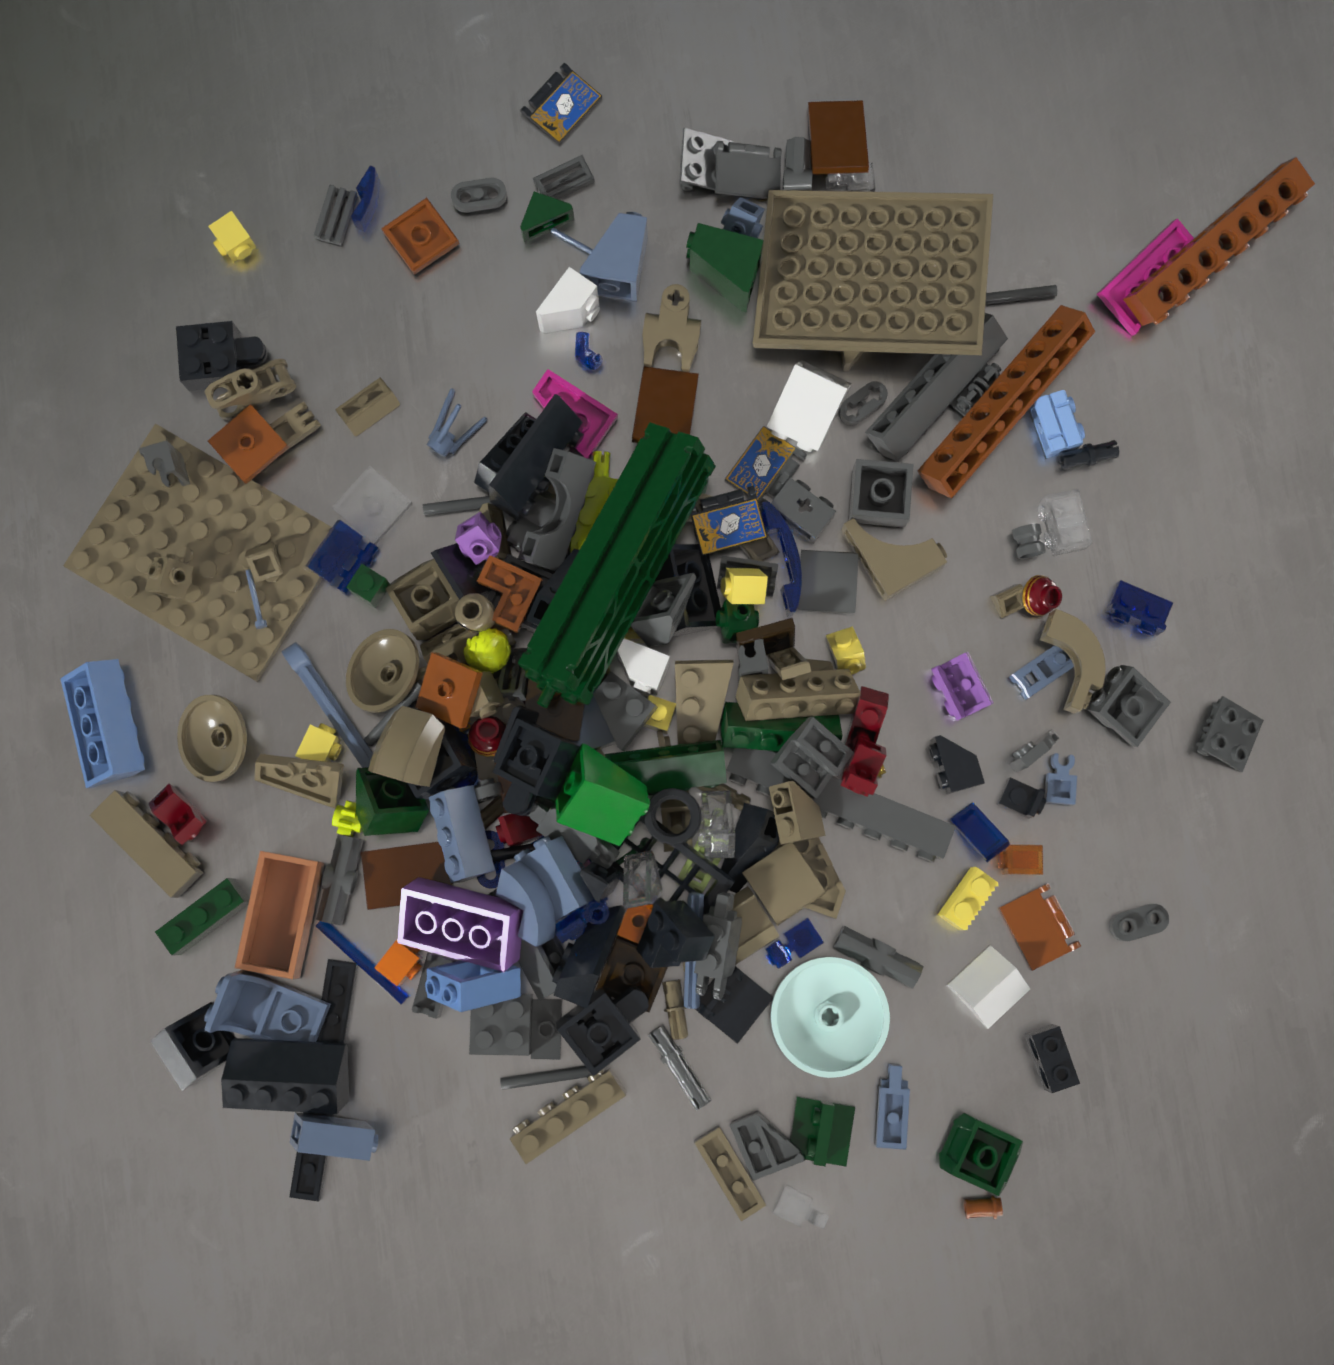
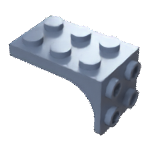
M240 970L229 973L219 980L215 989V993L218 994L215 1003L209 1007L204 1021L207 1022L205 1031L210 1033L230 1031L253 1039L316 1042L331 1004L258 973Z

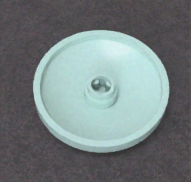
M821 957L800 964L784 977L773 997L771 1027L774 1038L780 1050L795 1066L812 1075L836 1078L847 1076L863 1069L881 1051L889 1031V1005L882 987L865 968L846 959Z

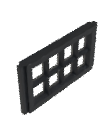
M641 816L639 818V820L635 824V827L637 826L639 821L645 825L644 816ZM656 820L661 830H663L665 833L674 834L671 830H669L658 820ZM628 836L620 846L611 843L618 851L625 843L639 854L627 871L615 861L612 866L622 871L621 882L653 906L655 902L665 901L653 892V889L664 874L680 885L669 901H677L684 890L689 893L696 892L689 886V883L700 868L715 879L704 895L703 915L709 913L710 906H715L717 895L722 892L727 893L735 883L731 876L686 842L671 845L675 849L663 865L648 855L651 848L657 842V839L653 836L643 849L630 841ZM680 853L695 864L683 881L668 870ZM644 858L659 869L648 886L633 876V873Z

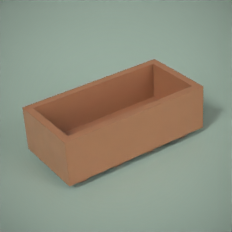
M260 851L237 954L236 969L288 979L300 978L325 863Z

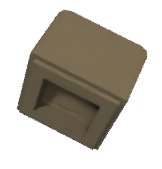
M273 542L246 551L245 558L256 583L283 574Z

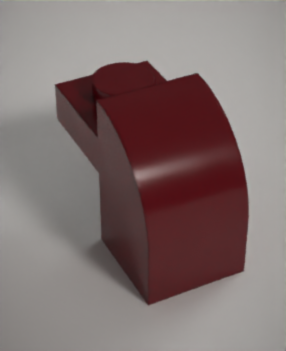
M858 737L853 748L854 753L845 767L840 786L868 797L869 794H874L878 786L877 776L887 754L885 747Z
M170 783L148 803L152 813L170 828L174 839L181 845L188 840L194 839L200 833L201 827L207 822L202 813Z

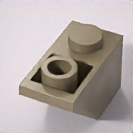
M794 781L769 787L780 844L826 836L820 807Z

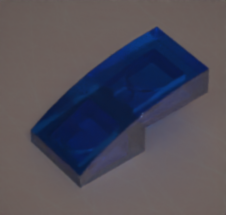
M371 165L356 187L361 201L351 215L355 227L363 232L367 230L373 218L380 190L379 176L375 167Z

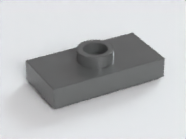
M532 999L531 1059H561V1034L557 1030L556 1021L562 1018V999H542L540 1001Z

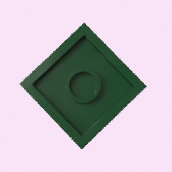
M796 1096L789 1140L805 1154L806 1160L812 1161L813 1165L826 1167L827 1163L846 1167L855 1106Z

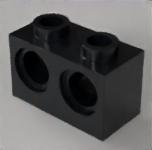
M1051 1024L1025 1033L1044 1090L1055 1093L1080 1084L1060 1026Z

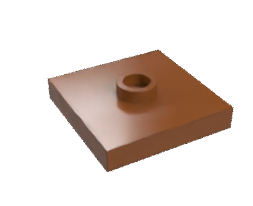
M427 197L381 228L384 235L414 275L460 244L457 237Z
M251 404L208 440L209 444L245 484L250 482L289 448Z
M431 652L415 708L433 714L435 717L459 728H467L483 672L440 653Z

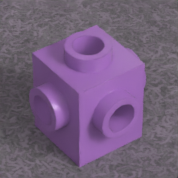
M480 511L457 526L455 541L459 544L462 554L467 558L470 557L477 565L483 560L487 561L489 555L495 557L499 553L502 535L499 528L494 523H490Z

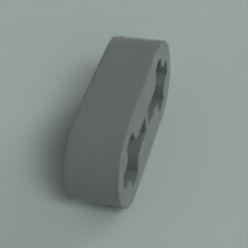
M872 381L848 397L842 403L839 410L841 421L846 425L854 426L881 408L888 396L885 385L878 381ZM869 390H872L874 393L877 391L881 393L879 401L875 398L869 402L865 401L870 395ZM859 404L862 406L857 411V417L846 415L848 406L852 409Z

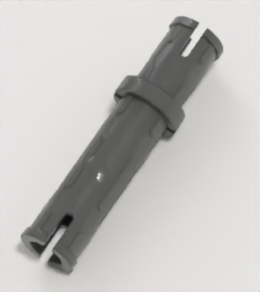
M664 1024L651 1031L648 1036L661 1054V1061L663 1064L666 1063L671 1069L676 1080L690 1099L694 1109L699 1110L707 1105L711 1098L681 1053L683 1050L672 1040Z

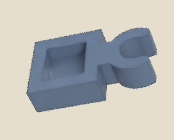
M1055 753L1051 757V765L1055 769V773L1046 774L1044 798L1046 803L1075 805L1077 776L1069 775V770L1075 764L1074 755H1068L1067 764L1063 766L1058 761L1059 754Z

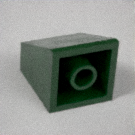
M698 223L696 231H690L686 248H688L686 259H690V270L738 309L747 312L761 262L764 240Z

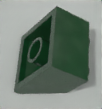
M369 767L357 768L356 814L364 836L418 832L429 811L425 799L416 798L407 782L368 771Z

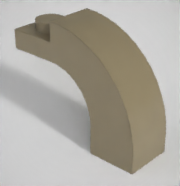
M1055 609L1048 615L1040 640L1061 648L1072 660L1075 676L1063 710L1075 714L1082 711V708L1086 709L1092 697L1089 689L1096 691L1103 687L1106 672L1105 657L1097 637L1085 623L1073 615Z

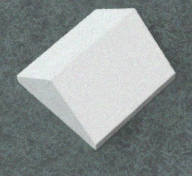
M991 945L947 984L987 1029L1030 990V987L1017 968Z

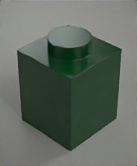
M361 564L346 588L353 595L376 608L387 592L385 588L390 583L385 577Z

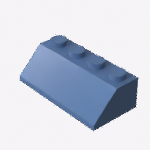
M119 660L86 662L60 678L86 788L129 778L145 770L144 755L140 751L137 739L138 730L133 722L130 710L131 701L126 693L124 672L120 668Z

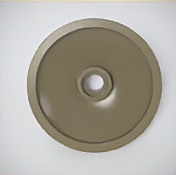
M384 629L373 633L357 647L350 659L346 672L347 692L357 707L372 713L384 712L395 707L408 695L416 681L419 670V653L414 641L399 630Z
M203 695L194 699L185 708L180 718L177 732L178 749L181 759L186 768L195 777L207 782L225 780L238 770L246 752L247 731L240 711L230 700L220 695Z

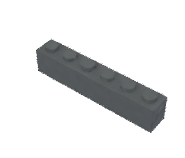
M985 313L982 355L935 354L866 430V435L881 455L899 461L906 455L920 436L925 434L929 426L945 411L946 407L955 397L963 391L972 378L981 371L989 359L999 351L1008 338L993 315Z

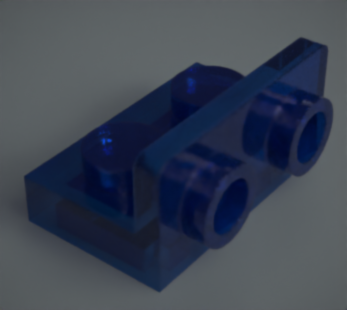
M1120 580L1115 587L1105 613L1112 615L1111 619L1124 625L1128 623L1139 627V632L1148 636H1154L1165 631L1167 627L1165 622L1173 602Z

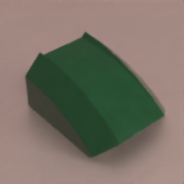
M963 1113L954 1120V1125L942 1152L939 1153L940 1168L959 1179L1000 1196L1019 1158L1023 1141Z

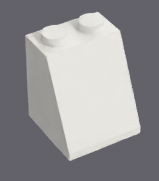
M803 360L795 364L767 424V427L772 429L771 434L783 440L789 437L797 441L796 445L805 451L812 452L813 449L818 451L852 383Z

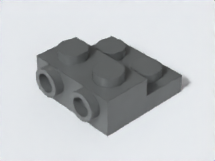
M1120 665L1109 671L1106 677L1108 682L1104 688L1096 690L1092 694L1090 700L1092 704L1087 710L1103 725L1116 731L1131 746L1138 747L1171 702L1134 667Z

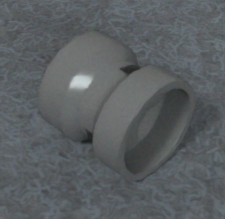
M1040 524L1024 525L1012 530L1013 539L1020 544L1016 549L1019 559L1035 557L1046 552L1045 544L1038 541L1042 533Z

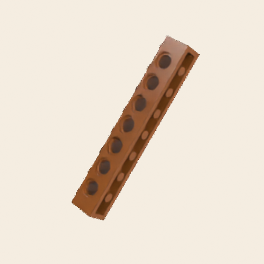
M1297 157L1280 164L1123 299L1142 326L1152 322L1157 325L1169 316L1167 312L1173 306L1176 308L1189 299L1188 293L1193 289L1198 290L1208 283V276L1212 272L1217 273L1229 264L1228 259L1233 254L1237 256L1249 247L1248 241L1262 236L1269 230L1267 226L1272 221L1277 222L1288 214L1287 208L1291 204L1296 205L1308 196L1307 191L1315 183ZM1219 239L1222 241L1223 248L1219 245ZM1199 256L1203 260V266L1199 262ZM1179 273L1183 277V283L1179 279ZM1159 290L1163 294V301L1159 297Z
M1063 305L1059 306L917 470L929 489L949 498L954 497L1096 332L1085 312Z

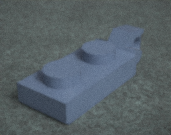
M888 1064L887 1079H881L878 1094L875 1144L877 1148L903 1150L907 1148L910 1089L908 1088V1081L902 1080L901 1064Z

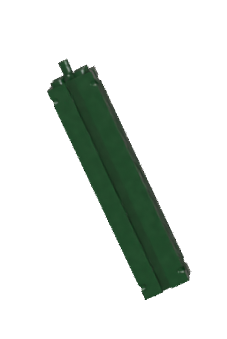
M649 422L644 431V437L639 440L529 641L527 651L522 654L518 662L526 671L525 676L538 683L536 687L542 691L537 701V704L547 708L555 693H561L560 697L571 704L576 705L578 701L589 705L593 697V691L598 688L705 488L708 476H711L716 467L711 457L704 453L705 447L698 437L679 431L675 434L667 427Z

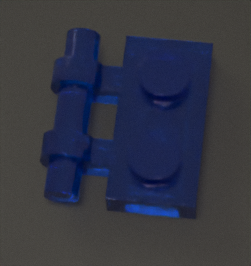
M337 520L305 566L328 583H331L335 576L338 575L343 580L337 589L347 594L349 590L346 587L361 564L365 566L371 565L378 547L369 542L364 550L360 549L357 545L363 536L343 521ZM352 554L357 560L350 570L347 571L342 566Z

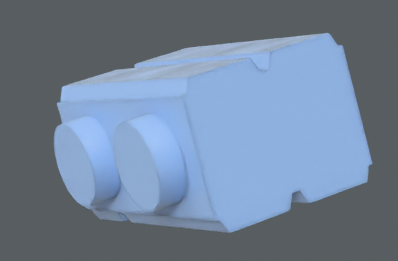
M1065 390L1041 396L1029 408L1046 458L1057 456L1062 451L1078 449L1083 444L1085 431L1082 424L1077 423L1073 414L1076 412L1075 403L1071 396L1067 397Z

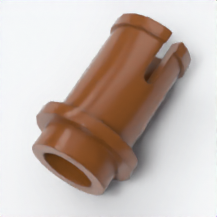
M991 1195L990 1198L964 1199L966 1219L993 1217L994 1220L997 1219V1216H1003L1000 1197L995 1198L994 1195Z

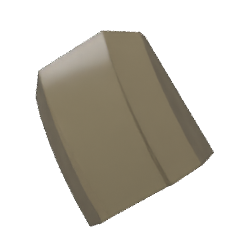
M435 559L423 562L395 579L385 588L416 640H430L434 635L457 622L455 607L459 598Z
M401 706L393 713L386 724L374 750L368 771L402 782L430 787L445 731L444 725L433 714Z
M748 886L734 894L733 911L737 912V917L742 918L735 965L779 938L774 925Z

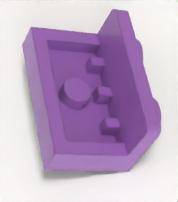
M965 652L942 665L932 668L934 674L932 675V681L939 691L942 690L946 698L944 702L950 716H955L956 720L963 719L994 704L969 652Z

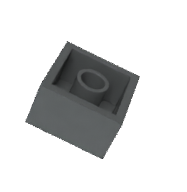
M856 459L852 474L849 520L854 518L857 523L906 527L910 520L914 464Z
M521 993V997L472 1009L470 1014L469 1055L529 1056L531 1054L533 994Z

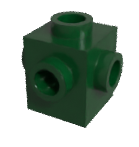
M725 599L721 609L717 610L716 625L721 628L722 643H737L736 633L758 627L759 612L755 610L754 604H731Z

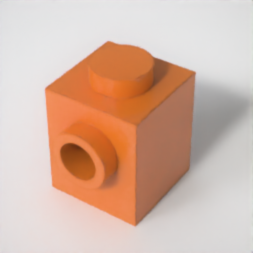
M640 899L637 900L636 904L630 902L617 935L639 944L653 905Z
M396 940L374 968L393 984L401 986L407 978L412 980L422 968L419 962L423 957L418 954L421 949L397 943L398 940Z

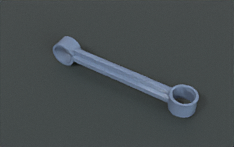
M295 642L281 651L361 767H369L373 756L372 750L313 667L311 660L301 646Z

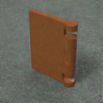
M1049 883L999 907L1031 971L1081 947L1079 941L1067 945L1065 939L1075 935L1055 895L1046 899L1042 898L1041 893L1051 889Z

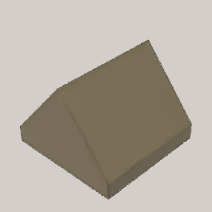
M1014 584L990 596L1001 618L1025 608L1022 600L1024 589L1022 584Z

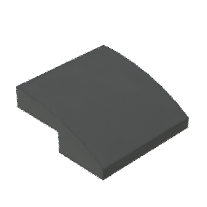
M801 550L798 610L855 613L858 553Z
M809 717L785 742L770 764L790 781H794L811 799H817L831 777L839 776L854 752L814 717Z

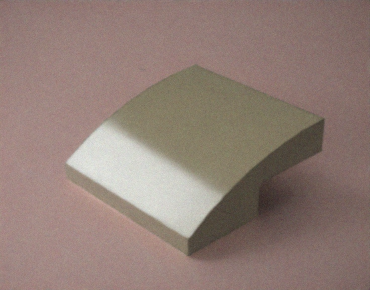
M793 843L783 845L742 872L777 926L826 894V891Z

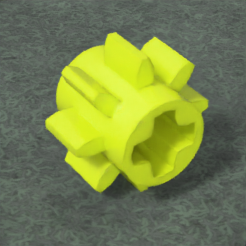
M346 800L345 806L337 805L332 818V826L338 827V834L353 837L354 832H362L356 814L355 802Z

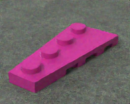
M1178 218L1167 225L1097 293V296L1131 336L1137 334L1141 328V323L1123 299L1194 239Z

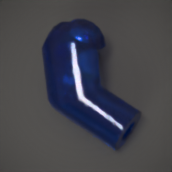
M577 332L575 340L576 360L588 370H597L602 365V356L589 349V333Z

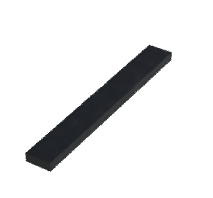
M328 959L321 1000L331 1005L316 1042L346 1043L358 963ZM303 1112L306 1114L334 1117V1114ZM296 1153L289 1198L317 1202L321 1200L328 1156Z

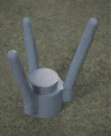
M453 388L449 390L435 427L428 437L430 440L426 444L444 457L449 452L454 455L457 449L487 422V418L483 417L456 442H453L455 436L449 432V429L461 409L460 404L455 406L443 428L441 427L455 393Z

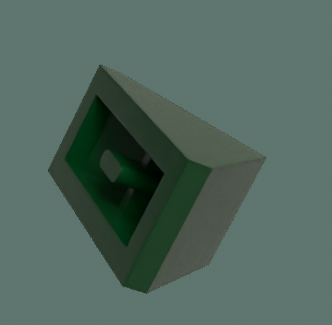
M534 191L520 226L524 242L552 230V228H557L575 220L572 205Z

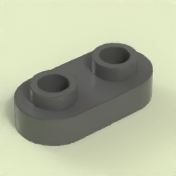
M485 178L456 184L451 191V199L458 211L467 213L502 206L507 199V191L500 179ZM492 192H496L498 196L496 198H490L489 194ZM465 196L471 198L468 202H462L461 200Z
M494 778L477 782V785H473L478 804L504 794L501 782L495 783Z
M1147 904L1126 910L1112 917L1109 925L1110 932L1120 941H1132L1153 935L1166 929L1169 924V914L1159 904ZM1153 913H1156L1159 917V921L1156 924H1153L1150 919ZM1125 921L1131 924L1129 932L1123 930V923Z

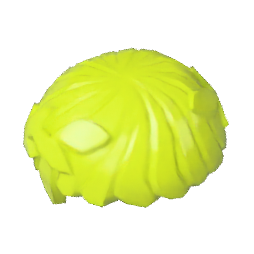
M489 628L486 631L479 632V636L467 639L466 647H464V657L468 665L481 672L494 673L502 669L508 662L511 653V646L507 636L496 628Z

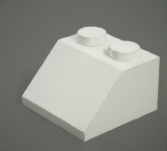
M569 267L536 311L540 331L545 334L584 327L588 320L590 322L593 321L600 310V307H598L597 285Z
M624 638L616 653L630 686H633L636 691L645 697L651 694L657 696L670 665V656Z

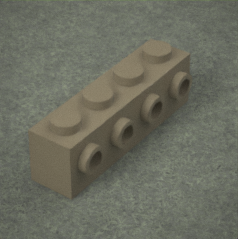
M838 669L812 671L786 680H782L777 673L743 675L740 677L735 697L745 721L854 714L861 692L850 670Z
M114 790L89 816L170 898H179L203 874L198 868L200 862L191 853H183L178 847L180 843L174 839L173 835L170 832L164 833L158 827L160 824L159 820L148 811L144 813L137 806L140 802L129 791L124 793Z
M611 1068L605 1072L602 1069L595 1076L591 1074L587 1077L589 1083L580 1089L577 1085L573 1086L562 1094L564 1100L557 1105L550 1102L537 1111L540 1115L532 1122L525 1119L513 1128L515 1133L510 1137V1141L525 1164H528L626 1096L627 1092Z

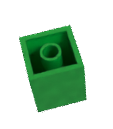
M584 743L580 745L555 801L557 823L618 846L622 844L627 836H631L636 822L647 813L650 806L647 786Z

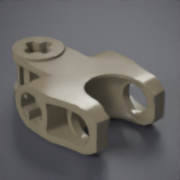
M672 284L663 291L659 314H645L642 333L645 367H652L654 365V358L659 349L671 346L680 351L682 355L681 371L690 372L694 356L698 350L701 320L688 318L690 295L688 290L682 285ZM674 298L679 299L678 306L672 305Z
M275 359L254 370L244 368L211 383L206 388L205 395L210 406L217 409L221 419L232 420L250 404L256 411L265 408L270 400L291 393L296 389V383L289 375L286 360ZM226 388L228 391L221 394L215 401L213 399L215 390ZM237 405L236 410L232 413L223 411L227 407Z

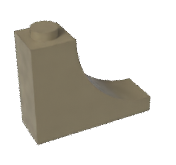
M854 518L844 523L841 529L855 553H858V558L885 601L942 569L947 563L945 549L940 543L936 544L933 538L914 545L889 544L868 534Z

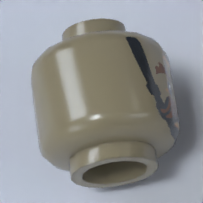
M470 593L458 601L455 607V617L462 628L471 633L479 634V632L486 631L493 626L494 621L492 619L495 607L485 596L478 593Z

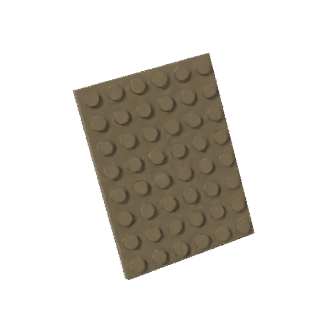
M769 190L753 336L754 348L982 355L993 194Z
M155 423L140 448L167 440L182 454L190 484L182 486L178 477L170 473L168 476L170 487L165 486L157 469L156 475L149 472L145 459L138 449L63 566L258 682L348 537L253 480L245 484L232 468ZM273 542L283 574L257 583L254 580L262 618L267 622V627L256 629L255 622L257 618L246 576V570L250 568L245 555L247 550ZM167 554H173L183 557V563L194 567L192 583L186 591L184 600L167 598L145 590L149 578L148 568L154 561V557H166Z

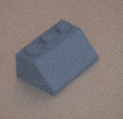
M474 786L445 790L429 797L430 812L435 820L438 832L437 839L442 847L445 870L449 875L450 882L461 883L495 871Z

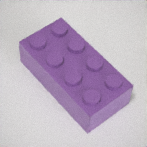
M418 877L401 890L397 943L505 972L520 959L522 939L518 937L524 910L502 898Z

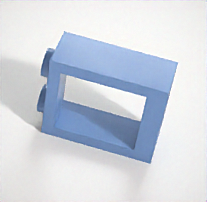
M462 960L427 968V980L425 983L427 998L459 1012L521 997L520 968L512 965L505 972Z

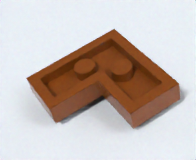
M489 555L477 582L503 594L494 611L492 620L518 633L543 580Z

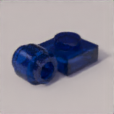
M594 899L587 903L586 907L582 910L580 908L556 924V936L562 943L568 939L573 941L585 932L584 928L587 927L588 922L592 924L604 923L609 917L607 902L602 900L598 903ZM596 909L601 910L599 913H594L593 911Z
M805 918L783 933L788 943L782 944L779 939L765 948L768 953L766 957L772 966L776 965L779 969L792 960L790 956L792 951L800 959L823 944L824 941L809 918Z

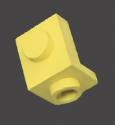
M853 626L826 635V641L836 662L837 670L849 669L851 674H855L866 668L864 650Z

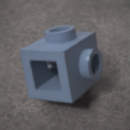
M740 197L732 205L731 209L728 208L725 211L721 220V224L724 225L723 229L758 238L763 228L760 221L765 209Z

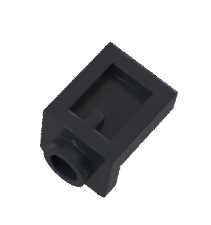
M1010 777L997 804L1029 819L1034 817L1035 814H1041L1046 804V799L1043 798L1045 790L1041 788L1035 789Z

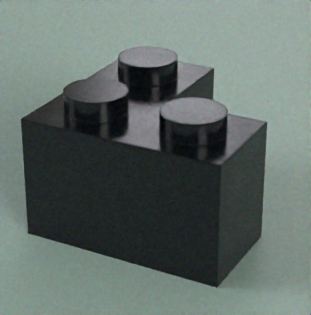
M684 900L655 902L636 951L650 968L679 966L681 962L705 960L715 935Z

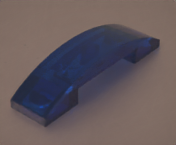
M766 501L760 507L765 530L768 535L778 533L790 581L789 584L783 585L780 589L786 615L789 617L793 616L796 612L800 600L802 587L801 561L795 539L786 521L769 501Z

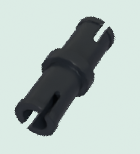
M1115 440L1097 445H1092L1091 443L1084 444L1082 448L1060 452L1059 462L1064 463L1061 465L1063 470L1085 464L1093 466L1098 461L1118 458L1119 446L1113 447L1117 445Z

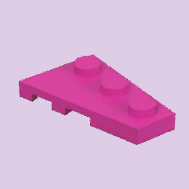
M547 369L532 391L533 396L543 408L546 407L554 394H557L583 421L582 433L584 437L576 450L582 457L590 459L618 418L617 413L549 369Z

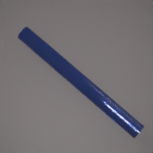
M318 922L316 928L351 960L357 963L362 970L402 1005L409 998V995L399 986H396L374 968L376 965L330 923Z

